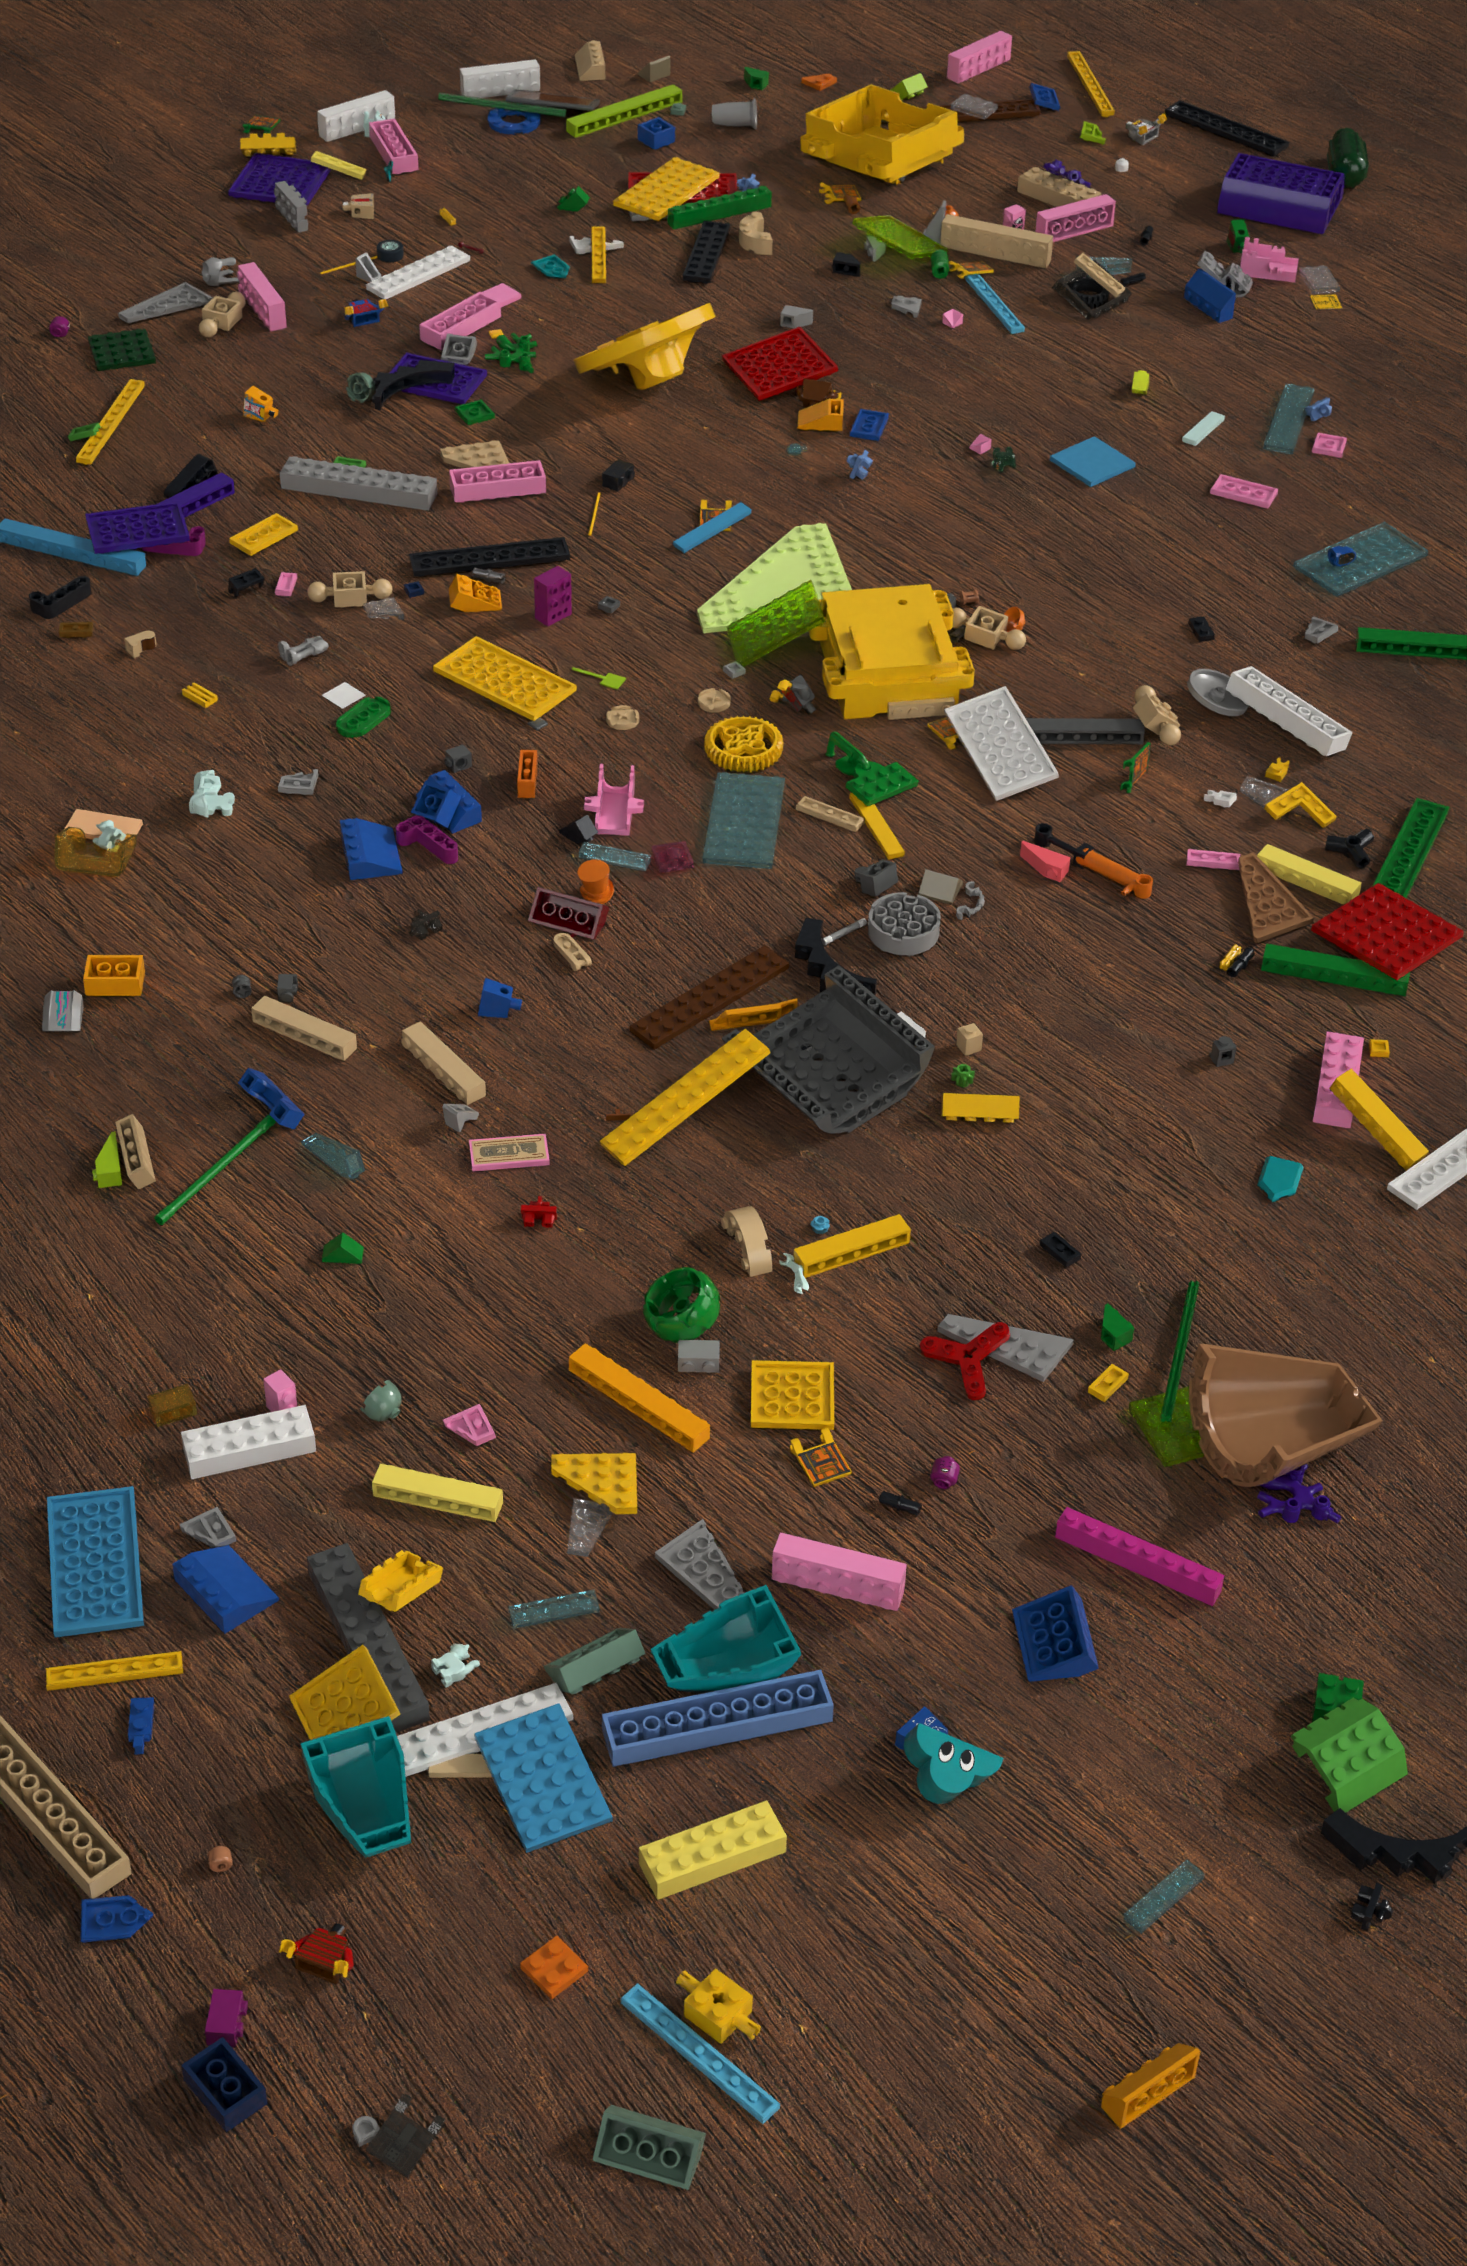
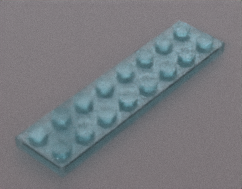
M1285 384L1263 449L1293 454L1306 418L1307 411H1305V407L1310 406L1315 389L1308 386L1302 387L1295 384Z

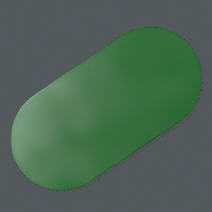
M377 696L375 699H370V697L364 698L337 719V732L342 736L350 738L365 735L390 715L391 706L389 701Z

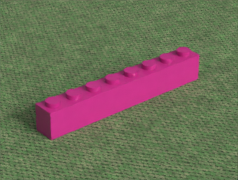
M1066 1507L1057 1521L1055 1538L1213 1606L1222 1591L1223 1574Z

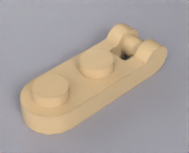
M559 933L554 936V947L571 964L574 971L580 970L582 966L587 967L592 964L589 955L569 934Z

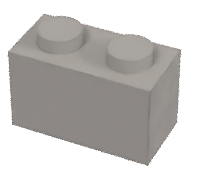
M679 1340L678 1372L719 1373L720 1341Z

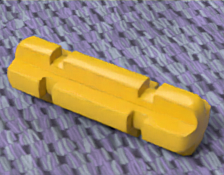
M440 208L439 214L451 226L453 224L456 225V219L445 208Z
M1235 944L1224 956V959L1220 961V969L1226 971L1233 964L1235 957L1241 953V946Z

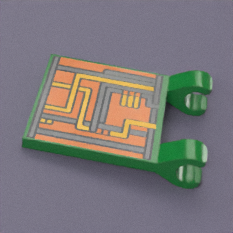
M255 115L247 124H243V133H249L251 128L264 130V133H270L280 122V119Z
M1147 742L1132 759L1123 762V769L1130 767L1129 780L1121 783V791L1122 789H1127V793H1130L1132 785L1147 771L1150 742Z

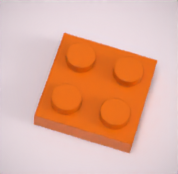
M555 1936L520 1963V1968L551 2000L588 1972V1965L558 1936Z

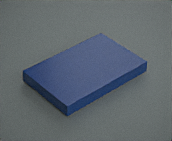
M1030 83L1029 89L1035 105L1059 111L1060 104L1054 89Z
M860 409L851 428L850 437L879 441L889 419V413Z

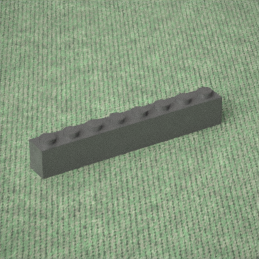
M1026 718L1041 744H1143L1145 730L1140 719Z

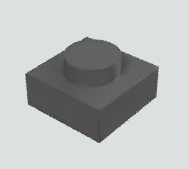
M606 596L598 603V609L610 614L620 607V601Z

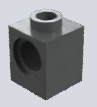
M463 744L445 750V765L454 773L472 767V754Z

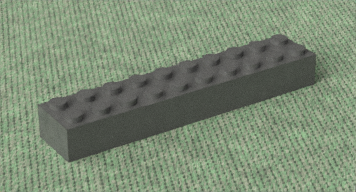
M345 1543L307 1556L308 1574L347 1654H350L361 1645L368 1649L401 1715L391 1721L395 1732L397 1733L430 1721L429 1703L379 1604L370 1602L365 1597L358 1595L361 1580L365 1576L349 1544Z

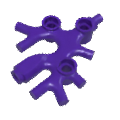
M1057 159L1052 164L1045 162L1043 168L1051 174L1061 176L1064 179L1082 184L1088 188L1091 186V183L1081 178L1080 171L1075 169L1065 171V166Z
M1307 1464L1266 1484L1260 1485L1269 1490H1287L1293 1495L1292 1498L1286 1501H1280L1260 1491L1257 1498L1268 1504L1267 1507L1258 1511L1261 1518L1273 1513H1281L1282 1518L1286 1522L1295 1523L1299 1520L1301 1509L1311 1510L1312 1516L1317 1520L1327 1521L1330 1519L1337 1524L1341 1520V1516L1333 1512L1334 1509L1330 1507L1331 1502L1327 1496L1319 1495L1316 1498L1313 1497V1494L1323 1490L1320 1483L1312 1486L1301 1485L1304 1472L1308 1468Z

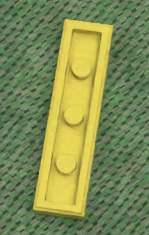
M315 151L311 157V162L361 180L367 171L365 168Z

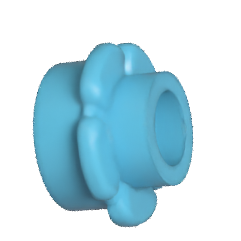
M823 1216L815 1217L810 1224L812 1230L817 1234L826 1233L830 1227L829 1220Z

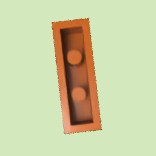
M520 750L517 778L518 798H535L538 768L537 750Z

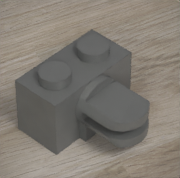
M882 859L876 864L873 863L868 867L862 866L854 871L856 882L861 883L862 893L873 897L880 895V893L898 882L896 863Z

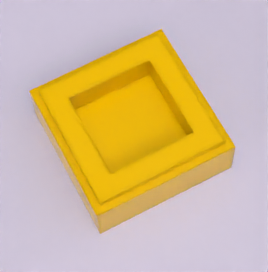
M1370 1039V1056L1389 1058L1388 1040Z

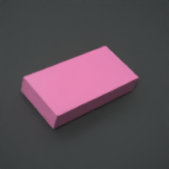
M281 572L275 588V595L291 596L297 580V573Z

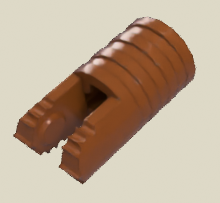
M845 194L843 199L848 211L851 214H857L860 211V205L856 197H850L849 194Z

